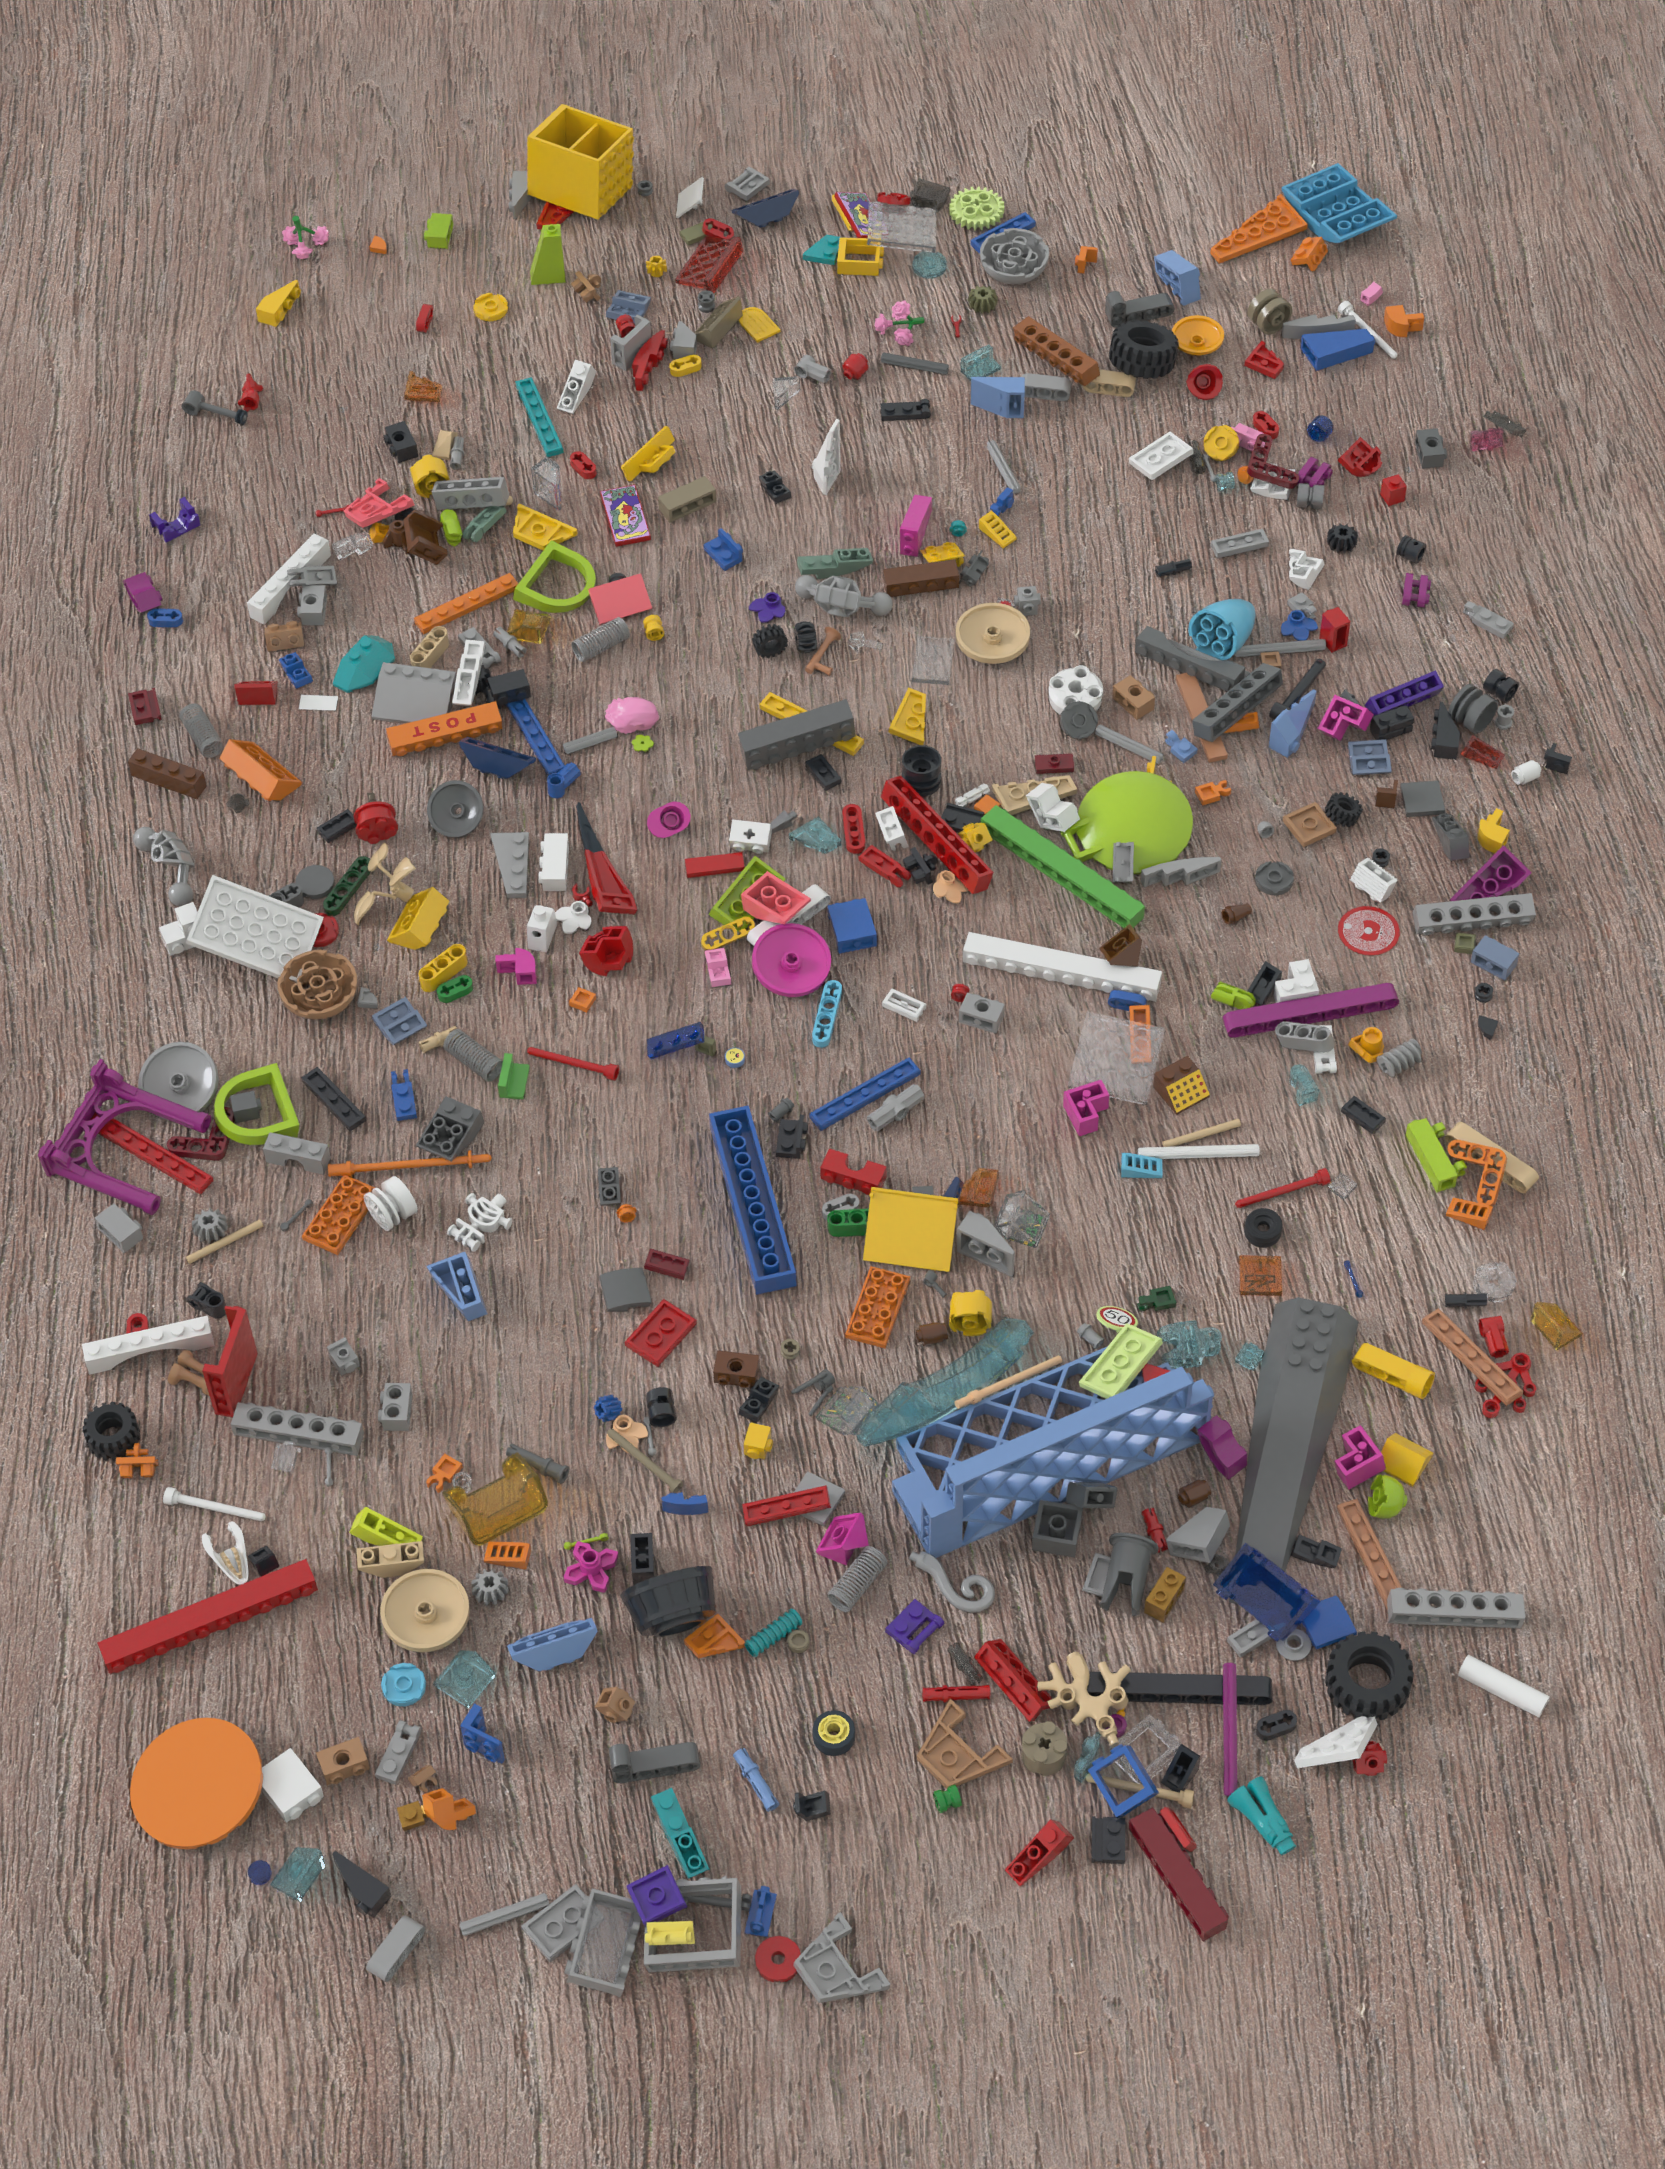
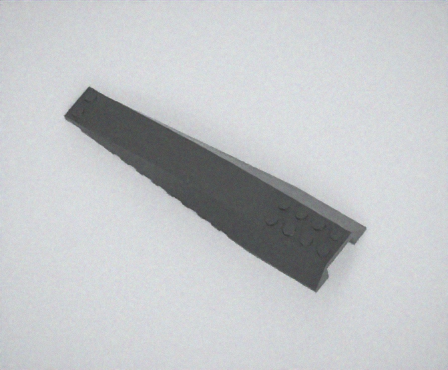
M1300 1297L1275 1305L1259 1373L1232 1576L1233 1585L1229 1598L1230 1603L1270 1611L1274 1607L1276 1594L1280 1590L1343 1396L1359 1321L1340 1306Z

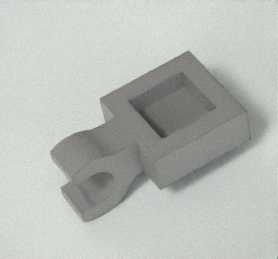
M1303 592L1287 600V605L1293 611L1300 610L1307 618L1316 619L1313 613L1317 612V609Z

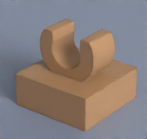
M425 1765L408 1778L413 1786L419 1785L420 1790L424 1793L428 1792L425 1787L427 1780L431 1781L433 1786L438 1784L436 1778L432 1776L436 1773L432 1765Z

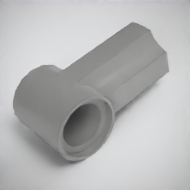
M804 355L794 367L795 374L800 378L809 376L823 383H827L832 374L830 368L816 363L810 355Z

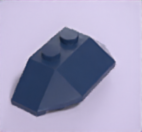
M790 189L731 211L732 214L752 225H756L759 228L768 225V222H779L784 220L783 217L789 215L799 195V190Z
M466 737L459 742L461 749L473 768L479 769L482 773L495 774L501 779L511 777L536 761V757L471 737Z

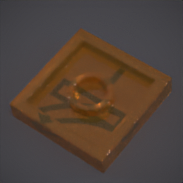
M1239 1255L1240 1295L1282 1296L1281 1256Z

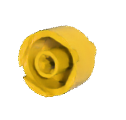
M432 455L423 456L421 460L417 461L410 468L416 493L424 498H430L436 481L450 480L445 462Z
M975 1290L973 1292L953 1293L949 1314L951 1330L956 1333L957 1330L962 1331L964 1336H979L985 1334L986 1329L989 1328L990 1330L992 1323V1301L985 1296V1292Z

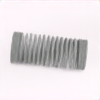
M617 617L609 621V623L603 624V626L572 641L573 652L579 661L585 662L592 658V656L595 657V655L628 639L630 631L625 621L621 617Z
M196 703L185 706L180 711L179 717L201 754L205 758H213L219 755L224 748V743L202 707Z
M455 1029L446 1037L443 1045L444 1050L487 1082L493 1081L501 1073L503 1061L478 1044V1042L462 1030ZM497 1062L495 1069L489 1075H487L494 1068Z
M866 1546L843 1576L836 1582V1585L827 1594L829 1601L837 1609L843 1612H850L855 1603L862 1597L864 1591L869 1588L871 1583L878 1577V1574L888 1564L886 1557L878 1549ZM869 1553H871V1554H873L874 1556H876V1557L882 1562V1564H881L876 1558H874L873 1556L869 1555ZM835 1596L842 1600L846 1605L841 1603Z

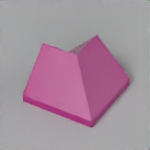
M860 1512L834 1517L816 1553L847 1565L855 1548L869 1546L863 1514Z

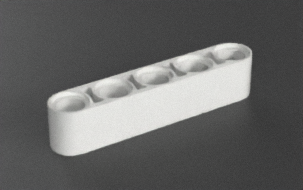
M816 884L810 886L802 893L811 898V901L787 923L802 925L829 904L831 900L830 895ZM762 921L750 930L747 935V941L754 946L758 938L766 930L780 925V923Z

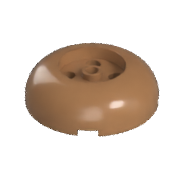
M312 950L297 955L283 967L284 970L281 976L278 977V992L283 1004L295 1015L311 1020L327 1019L345 1010L352 1002L358 984L357 974L352 963L343 955L327 953V950ZM300 969H302V975L297 978ZM290 976L296 977L297 983L290 980ZM307 984L310 985L309 988L304 989V987H305Z

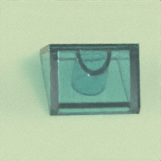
M460 1650L433 1682V1685L469 1708L495 1677L496 1673L476 1651Z
M296 1847L270 1885L294 1900L301 1902L326 1865L322 1851L316 1848Z

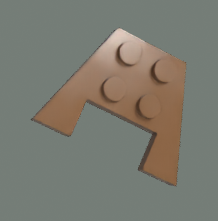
M951 1699L917 1754V1761L946 1789L954 1784L957 1787L1013 1763V1759L999 1745L993 1747L980 1758L952 1730L966 1718V1714Z

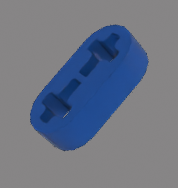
M152 609L147 614L148 622L152 627H178L183 623L182 613L178 609Z
M1121 990L1111 991L1108 998V1004L1111 1007L1129 1011V1006L1146 1005L1147 1003L1144 996Z

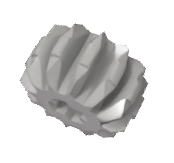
M210 1207L207 1212L201 1210V1215L195 1214V1220L192 1221L193 1233L201 1242L206 1240L210 1243L213 1239L218 1241V1237H224V1231L228 1228L227 1220L219 1209L213 1212V1209Z
M484 1568L483 1574L476 1573V1579L472 1580L471 1584L473 1587L472 1595L476 1596L478 1603L484 1601V1604L487 1606L489 1602H493L496 1606L498 1599L504 1601V1594H508L509 1589L507 1587L508 1579L504 1577L502 1571L496 1573V1569L492 1568L490 1572H487Z

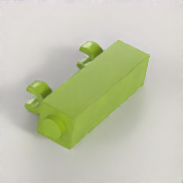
M1427 1118L1413 1120L1407 1124L1406 1137L1435 1191L1440 1192L1455 1187L1457 1177L1466 1174L1464 1169L1467 1166L1464 1160L1452 1165L1438 1140V1138L1445 1135L1443 1131L1446 1128L1443 1122H1439L1431 1127Z

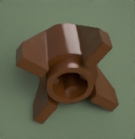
M402 520L393 521L389 525V530L382 541L384 549L394 544L397 547H402L405 554L409 553L404 522Z

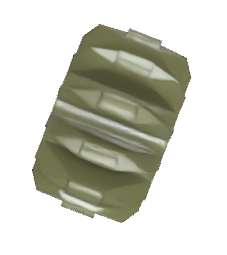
M984 285L971 289L968 296L970 309H974L975 313L980 311L982 314L983 312L989 313L990 310H994L998 302L995 290L991 289V286L985 287Z

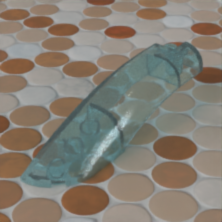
M1004 1317L975 1346L955 1361L912 1383L902 1382L866 1417L859 1428L861 1433L857 1435V1440L864 1447L879 1444L923 1428L958 1409L955 1406L956 1400L967 1396L973 1390L979 1391L990 1386L1024 1355L1020 1347L1029 1342V1338L1034 1332L1025 1320Z

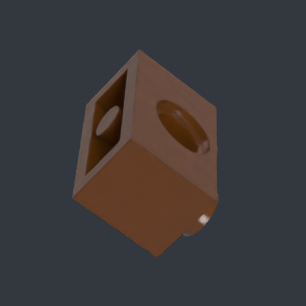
M717 1350L713 1369L714 1383L724 1386L736 1385L742 1388L753 1387L758 1379L760 1368L759 1355Z

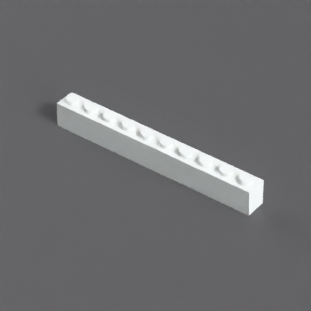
M972 932L968 933L963 949V962L971 965L1004 970L1009 973H1019L1029 977L1043 978L1048 981H1058L1068 985L1082 986L1087 989H1097L1107 993L1113 990L1136 993L1144 996L1147 1001L1156 1002L1161 985L1162 971L1139 966L1111 965L1104 959Z

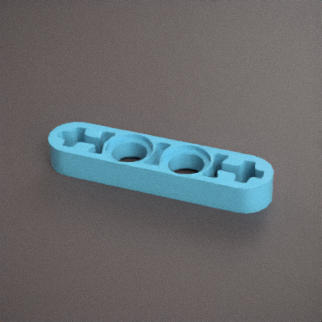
M830 980L825 983L815 1020L812 1042L819 1048L826 1047L831 1040L842 996V985L836 980ZM832 988H835L833 996H830V991ZM826 1003H832L834 1004V1007L831 1009H827L824 1007V1005ZM822 1019H829L831 1021L827 1025L820 1023ZM821 1031H823L824 1037L822 1039H818L820 1038Z

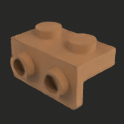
M290 621L286 625L280 626L278 624H271L264 628L267 650L269 652L304 646L301 622Z

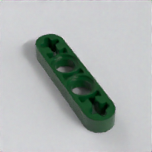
M360 856L352 863L324 900L323 908L325 914L337 916L341 913L371 873L368 870L370 858ZM350 877L358 878L355 882L348 881ZM341 890L348 892L344 896L338 895V892Z

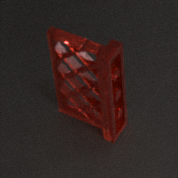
M705 236L675 278L676 284L704 288L715 293L743 253L741 238L734 236L732 240ZM707 243H713V245L706 247ZM715 249L718 250V251H716V252H714V253L709 254V252L712 251V250H715ZM704 253L707 254V255H705V256H702V257L698 258V256L701 255V254H704ZM720 256L719 259L713 261V258ZM710 260V262L706 264H701V262ZM699 264V266L690 269L691 266ZM712 267L711 270L705 272V269ZM699 271H702V272H703V273H700V274L695 275V276H694V274H693V273H696V272H699ZM691 275V277L687 279L683 278L685 276ZM705 278L704 282L697 281L699 279Z

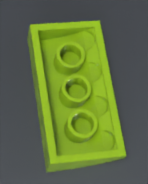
M754 856L713 906L709 915L723 925L742 917H750L754 920L755 917L743 910L741 894L767 871L782 881H785L786 878ZM743 922L742 927L738 929L736 925H734V927L739 932V930L746 929L750 925V923L746 924L745 922Z

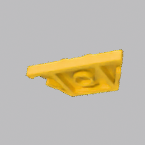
M522 504L517 505L513 538L544 550L551 540L560 544L578 534L577 529Z

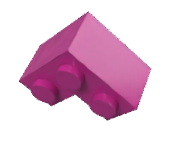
M1334 695L1318 729L1325 735L1341 741L1349 725L1366 731L1374 714L1365 707Z
M1102 1080L1064 1091L1063 1106L1079 1137L1098 1131L1099 1116L1097 1112L1106 1110L1109 1107V1093Z
M1361 1425L1342 1435L1347 1454L1334 1462L1337 1475L1348 1490L1386 1469L1382 1453Z

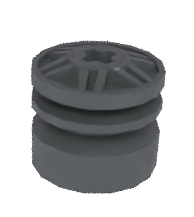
M1467 684L1456 694L1448 712L1457 723H1464L1463 725L1466 729L1474 734H1478L1492 721L1498 709V701L1488 694L1483 695L1482 690L1476 689V686L1473 684Z

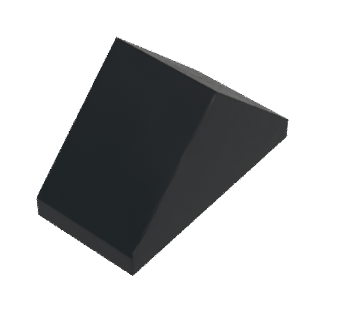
M1181 1744L1161 1783L1175 1792L1184 1791L1199 1770L1201 1756Z

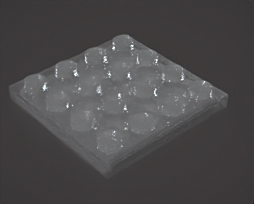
M869 202L867 245L935 253L936 210Z
M1087 1011L1068 1088L1073 1089L1102 1080L1109 1093V1097L1147 1105L1166 1031L1165 1028Z

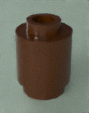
M934 1322L919 1325V1330H916L918 1343L921 1342L923 1346L942 1343L943 1340L948 1339L946 1324Z
M1196 1480L1179 1489V1502L1183 1506L1185 1505L1190 1508L1207 1500L1208 1496L1212 1493L1211 1488L1206 1480Z

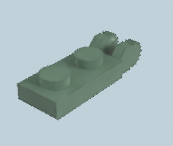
M504 506L486 507L464 529L462 537L468 540L471 538V541L478 542L482 539L483 533L488 531L507 512Z

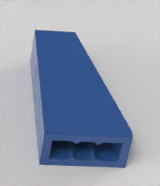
M1367 329L1304 334L1301 338L1300 348L1315 370L1318 371L1373 353L1375 338Z

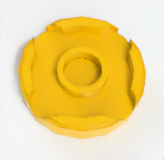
M486 293L476 298L473 305L474 313L481 320L496 321L503 318L508 312V302L500 294Z
M1227 425L1215 426L1204 437V450L1210 458L1216 461L1228 460L1236 454L1239 448V437L1234 429Z

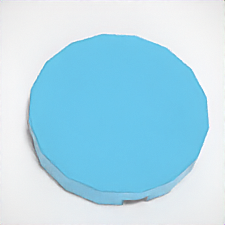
M400 1663L392 1666L384 1674L381 1687L383 1695L388 1702L395 1706L405 1707L413 1705L422 1698L426 1690V1680L424 1673L415 1665Z

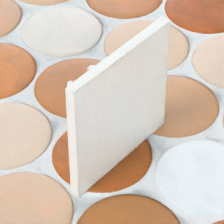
M703 177L678 194L676 218L681 217L692 208L696 210L697 204L702 206Z

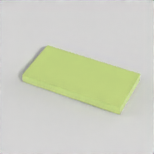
M1126 1323L1079 1381L1080 1387L1106 1399L1124 1392L1163 1344L1162 1338Z

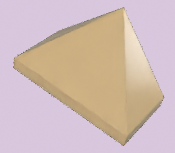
M440 430L432 456L450 460V451L453 449L454 438L458 436V432Z

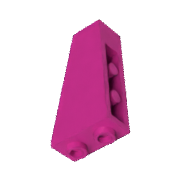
M914 494L900 527V554L918 557L932 512V497Z

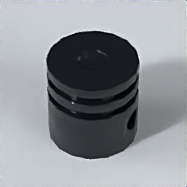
M1405 535L1397 547L1396 554L1418 564L1424 556L1427 545Z

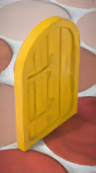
M749 307L742 310L743 316L738 321L757 343L781 332V329L760 308Z

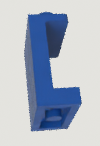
M866 898L827 905L828 919L831 920L837 940L838 954L877 946V934Z

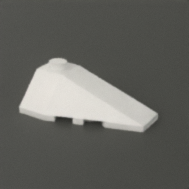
M836 419L817 458L812 463L814 478L824 495H827L841 471L839 419Z

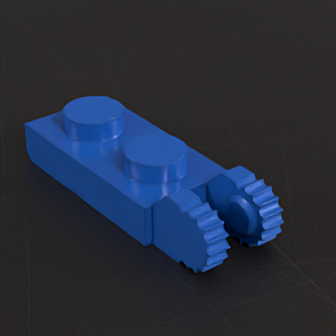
M408 1069L403 1070L405 1083L397 1084V1074L395 1071H392L393 1085L391 1086L397 1121L417 1118Z

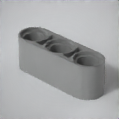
M1031 373L1022 375V377H1025V397L1055 401H1066L1069 399L1072 386L1070 379Z
M1282 1022L1275 1029L1281 1045L1285 1048L1325 1053L1335 1047L1329 1028L1325 1026Z
M407 1915L402 1916L367 1963L366 1970L384 1982H388L421 1940L425 1927Z

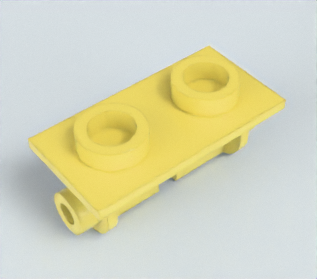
M693 1921L647 1922L648 1933L645 1934V1942L649 1943V1945L695 1944Z

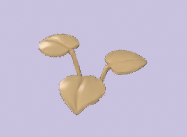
M383 843L379 850L374 853L369 861L368 870L372 872L378 866L391 879L389 886H391L390 891H392V894L378 891L366 892L355 907L354 920L357 925H359L361 918L372 906L376 895L389 897L394 900L397 897L404 902H407L413 895L414 889L401 882V880L415 870V866L409 858L405 857L396 866L392 876L381 864L388 853V845L386 843Z

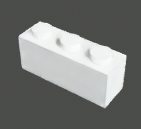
M546 833L544 841H541V853H543V856H540L542 872H539V883H542L543 891H567L568 833Z

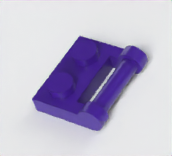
M914 1599L885 1628V1632L909 1652L915 1654L920 1649L919 1646L937 1628L940 1629L945 1623L940 1616L935 1615ZM926 1621L930 1622L913 1640H909Z

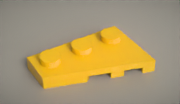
M908 687L888 733L913 743L924 745L926 694Z

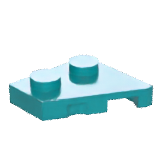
M826 234L803 253V260L835 266L838 258L840 237Z

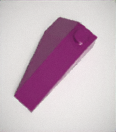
M1503 845L1454 894L1450 901L1498 897L1518 887L1532 872Z

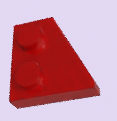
M1261 341L1247 357L1244 366L1276 379L1284 369V363L1276 357L1272 350L1269 351L1265 347L1266 343L1264 341Z

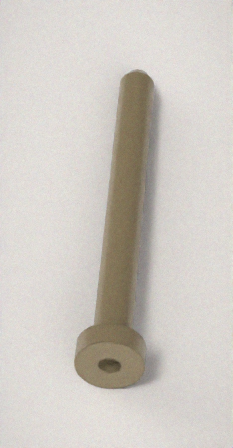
M614 1429L607 1431L611 1439L670 1486V1492L677 1493L682 1488L683 1482L680 1479H673Z

